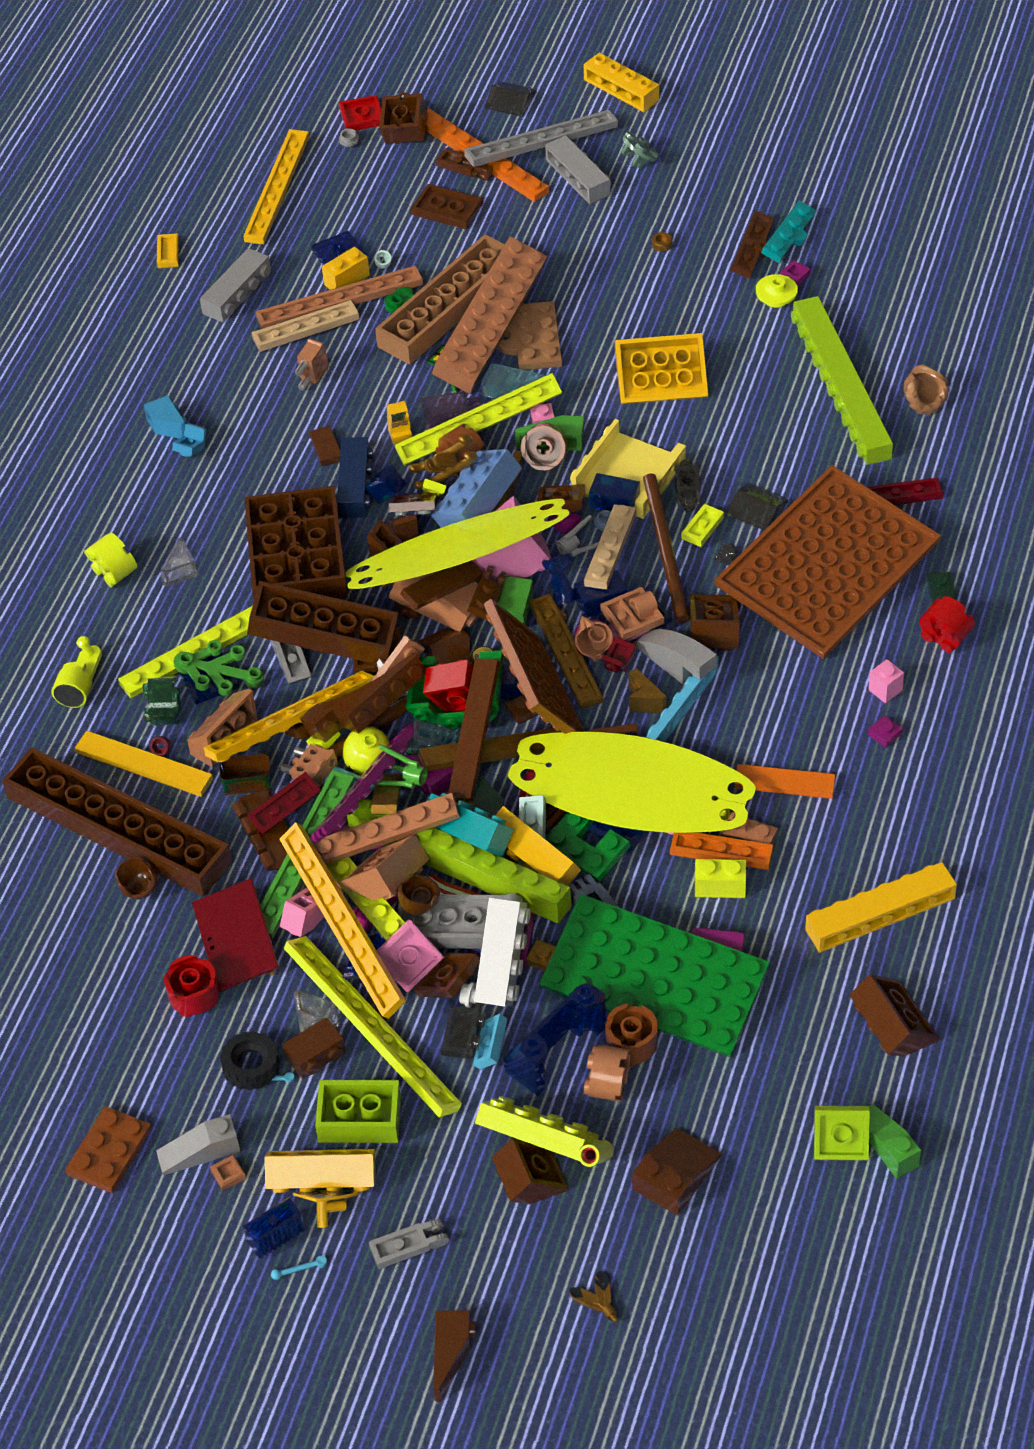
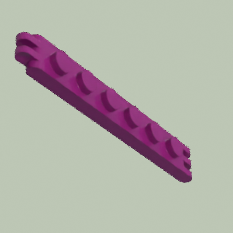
M410 723L404 727L387 747L399 754H403L409 747L406 743L417 730L416 725ZM385 751L379 754L312 833L311 839L314 842H319L332 833L334 829L338 830L347 821L345 816L347 814L351 815L359 807L357 803L359 799L363 800L371 793L372 789L370 786L372 784L376 785L385 776L382 772L389 770L396 763L395 757Z

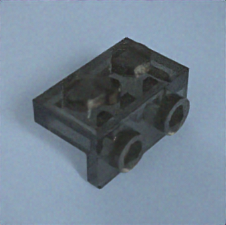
M475 1002L474 1009L451 1006L441 1046L442 1056L472 1060L474 1050H479L481 1035L478 1034L479 1028H484L486 1013L482 1012L481 1003Z

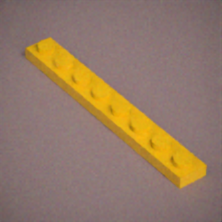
M289 129L243 235L244 242L265 244L309 140L308 131Z
M364 671L353 674L203 747L205 756L216 762H224L230 756L238 752L247 751L250 749V746L258 742H265L271 736L279 732L288 731L291 726L302 723L300 718L317 703L322 704L355 691L370 683L374 676Z

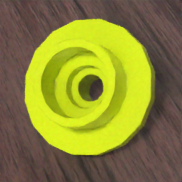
M781 274L765 276L756 285L758 299L774 308L789 304L798 294V286L795 281Z

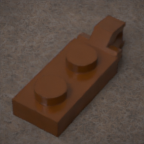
M445 148L436 159L437 167L469 177H478L481 180L488 181L492 176L491 166L483 164L473 167L464 156V153Z

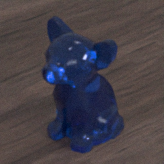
M570 554L542 560L544 569L552 574L553 599L557 605L577 600L576 591L571 587L563 572L571 560Z

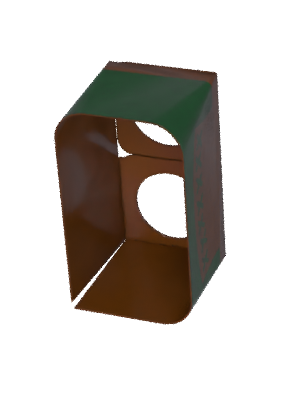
M266 754L230 757L222 762V766L219 762L220 778L225 795L252 793L267 789V791L271 790L269 757Z

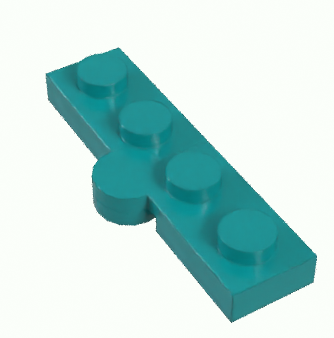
M799 200L763 247L761 253L780 263L792 245L801 246L805 243L807 233L804 229L812 220L817 210Z

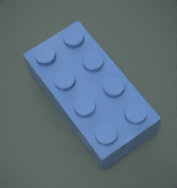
M508 449L476 452L478 455L477 461L460 472L459 478L450 486L448 493L437 504L436 510L431 515L441 528L493 511L522 469Z

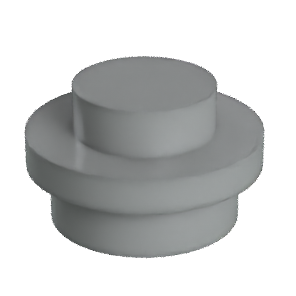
M344 129L341 131L339 136V143L341 145L352 147L359 142V136L355 130Z

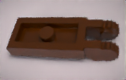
M489 565L484 576L481 577L467 609V612L487 620V611L484 603L490 599L497 602L506 573L501 571L496 583L489 580L488 578L493 572V567Z

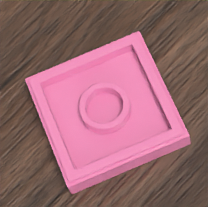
M411 920L406 921L376 950L393 979L407 993L444 958Z

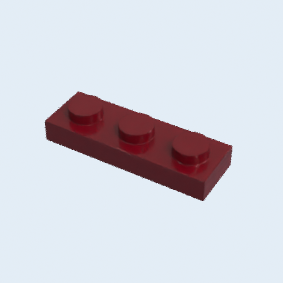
M304 772L249 813L247 818L263 836L317 796L321 790L307 772Z

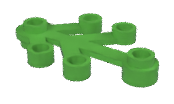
M217 640L210 641L207 648L193 654L181 652L174 657V666L177 671L182 674H189L195 682L196 689L200 691H205L209 688L210 677L218 687L219 694L223 696L230 695L232 693V682L224 680L221 675L244 679L246 686L251 689L260 688L264 682V674L257 667L243 670L225 666L233 661H240L244 658L245 650L240 645L232 646L230 653L209 662L202 660L211 655L218 656L222 652V644ZM198 670L206 671L209 677L201 675Z

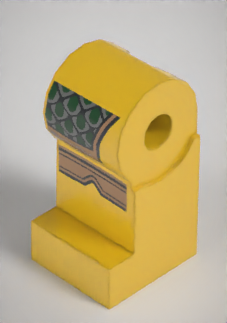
M405 401L387 404L388 431L393 444L411 438L412 432L410 430L409 414Z

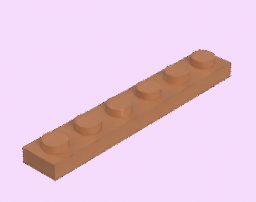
M452 793L397 811L395 814H389L331 834L319 842H312L327 865L459 819L460 815L455 797Z

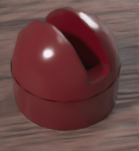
M164 736L154 738L150 743L152 753L158 756L166 755L171 749L170 740ZM165 743L166 747L158 748L157 744Z

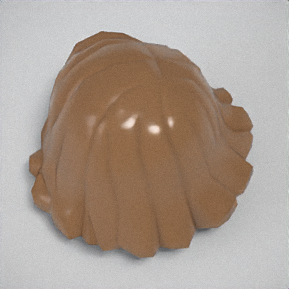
M915 366L903 383L904 395L908 402H910V407L919 415L923 413L926 415L936 413L942 407L944 401H947L950 390L947 385L948 380L941 373L928 366Z

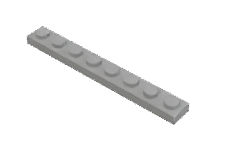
M609 110L470 147L465 149L464 156L473 167L481 166L486 163L544 148L545 144L565 135L572 141L573 139L617 128L618 120Z

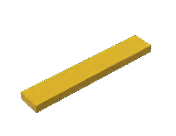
M89 731L84 733L75 746L77 754L200 797L203 796L213 780L212 774Z

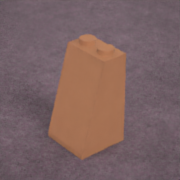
M439 571L394 583L388 596L391 600L412 608V610L456 631H462L467 626L469 628L472 627L478 619V616L467 612L478 586L476 582L417 610L400 595L402 589Z

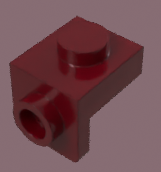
M614 637L607 654H602L600 659L605 664L606 669L614 673H618V670L626 673L637 646Z

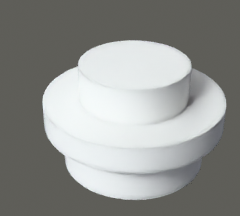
M464 983L462 986L459 1000L467 1008L477 1004V1002H474L476 983Z

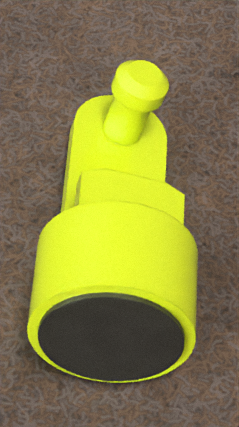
M87 636L78 638L76 643L82 651L77 661L64 664L52 688L54 699L66 707L77 708L85 704L92 687V679L102 656V651L98 646H90V640Z

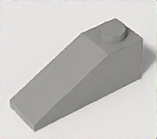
M270 640L288 684L311 677L301 647Z
M229 1114L201 1123L156 1150L162 1174L166 1175L240 1153V1148L231 1115Z

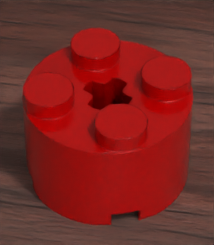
M944 596L942 599L938 597L919 620L922 629L920 634L925 641H934L945 652L952 653L973 630L975 621L972 615L967 616L964 612L967 608L959 601L948 596Z
M187 955L174 960L170 964L169 970L164 976V984L171 1006L181 1016L190 1017L191 1015L201 1014L218 1004L219 986L215 969L209 960L205 958L204 960L199 959L195 955Z

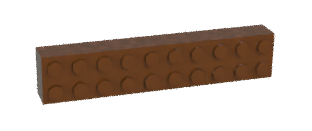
M33 747L29 749L2 780L8 799L127 859L134 856L143 858L155 869L157 874L202 897L208 893L232 863L229 844Z

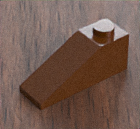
M469 1310L436 1311L433 1380L435 1401H441L470 1350L471 1338H476V1321L470 1320Z

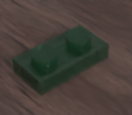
M951 571L927 573V583L932 603L938 597L942 599L944 596L957 600Z

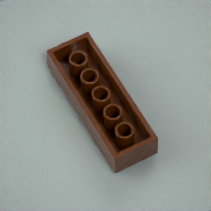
M259 581L249 617L247 635L377 664L379 659L384 661L388 659L398 612Z

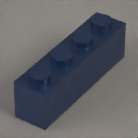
M368 437L341 438L337 493L339 518H366V508H370V495H367V492H371V478H368V476H372V462H369V459H373V446H369Z

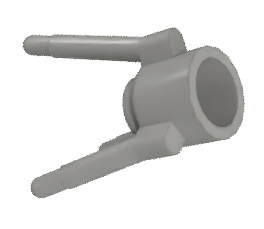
M588 515L568 534L556 541V546L563 556L571 554L572 557H575L582 552L597 548L599 542L578 548L580 542L575 535L591 520V515Z

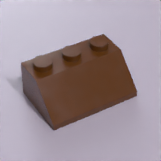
M869 974L849 994L855 1003V1009L864 1016L868 1022L867 1027L878 1037L881 1042V1048L889 1055L905 1057L936 1043L940 1039L900 980Z

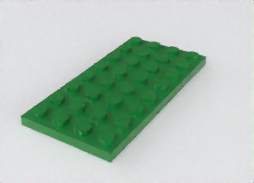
M580 894L541 979L540 986L609 1013L615 1007L629 1003V1006L640 1008L643 1005L655 1015L657 1031L731 1058L769 970L770 962Z

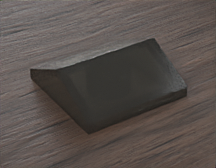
M499 81L492 85L485 109L522 117L536 95L537 89Z
M748 483L737 490L727 510V515L765 531L784 509L788 499Z

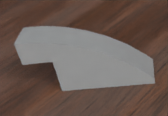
M653 629L633 642L638 650L682 685L689 676L694 675L700 680L717 667V654L696 640L672 630Z

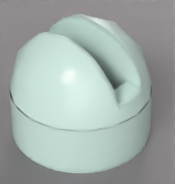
M385 250L378 251L375 254L376 266L380 269L388 268L391 264V254ZM380 257H383L384 263H381Z

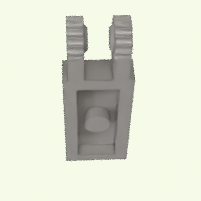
M436 1219L423 1224L418 1223L368 1242L377 1268L387 1267L428 1252L430 1249L435 1250L448 1244L449 1237L445 1233L429 1238L425 1236L442 1230L444 1226L442 1221Z

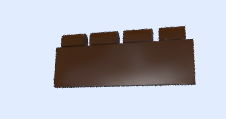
M267 789L239 798V801L234 802L232 807L238 819L241 820L240 822L246 834L250 837L254 849L260 855L259 858L266 871H272L275 868L279 871L288 854L279 840L289 830L284 820L262 836L247 818L249 813L271 798Z

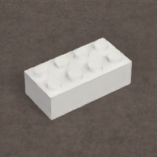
M489 898L474 1002L511 1006L513 1001L518 1000L519 986L516 985L517 975H521L523 969V960H520L521 949H525L527 934H523L524 925L528 924L530 920L531 910L527 908L528 903Z

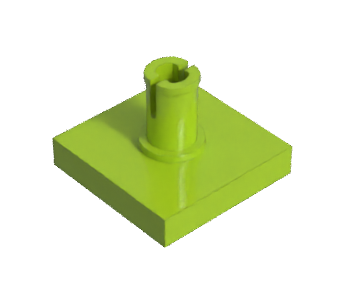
M815 1106L814 1160H869V1106Z

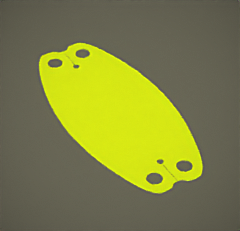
M550 499L490 512L447 525L396 545L353 566L345 572L346 577L351 578L348 588L360 589L393 583L474 560L551 527L569 515V511L562 509V506L565 504L563 499ZM554 504L550 509L540 510L543 505ZM558 515V518L555 520L544 521L548 516ZM370 566L369 569L363 572H356L359 567ZM366 577L373 578L368 583L359 584V581Z
M559 732L538 734L524 738L520 741L517 752L520 755L519 760L511 766L508 773L509 779L517 787L532 796H544L546 803L559 809L612 826L654 832H714L740 827L746 823L748 818V811L745 809L746 802L753 798L756 789L755 785L743 774L692 750L650 738L605 732H570L567 734ZM534 743H541L545 747V751L540 755L532 754L529 749ZM546 763H551L552 766L546 767ZM524 769H532L535 771L536 776L531 781H525L520 777V773ZM738 782L742 784L743 791L740 794H731L728 791V785ZM717 796L718 800L714 801L712 797ZM723 809H732L736 815L733 820L724 821L720 818V812Z

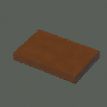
M427 184L411 207L410 212L414 216L467 230L483 206L484 201L480 197Z

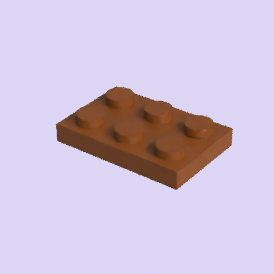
M104 1106L66 1167V1175L113 1194L152 1131L151 1124Z

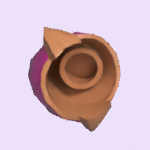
M583 616L574 632L575 646L582 655L590 657L594 662L600 660L602 654H605L613 640L612 631L606 623L590 620Z

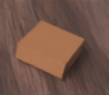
M234 1155L210 1166V1171L222 1191L246 1180V1175Z

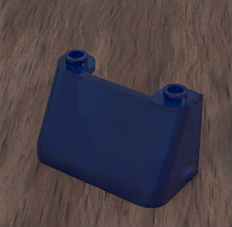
M582 984L576 987L545 1014L505 1054L503 1058L505 1072L538 1096L546 1088V1082L542 1078L545 1066L539 1062L545 1054L569 1030L580 1037L585 1031H594V1034L598 1036L605 1029V993L591 984Z

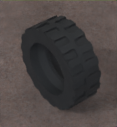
M246 1031L239 1035L236 1034L232 1039L226 1041V1045L222 1047V1053H220L222 1071L226 1081H229L233 1087L236 1086L241 1090L260 1089L262 1086L270 1084L271 1080L275 1078L276 1073L279 1072L280 1063L277 1046L274 1044L273 1039L268 1038L264 1033ZM247 1052H257L263 1057L261 1066L248 1070L241 1069L237 1064V1060L240 1055Z

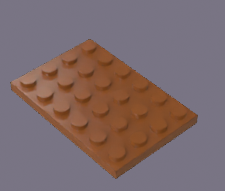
M492 599L484 603L487 611L486 618L495 628V631H493L494 636L503 646L501 649L503 655L510 661L509 669L519 681L517 686L527 699L525 701L527 708L532 713L536 712L545 723L550 722L557 732L562 731L564 734L585 732L541 637Z

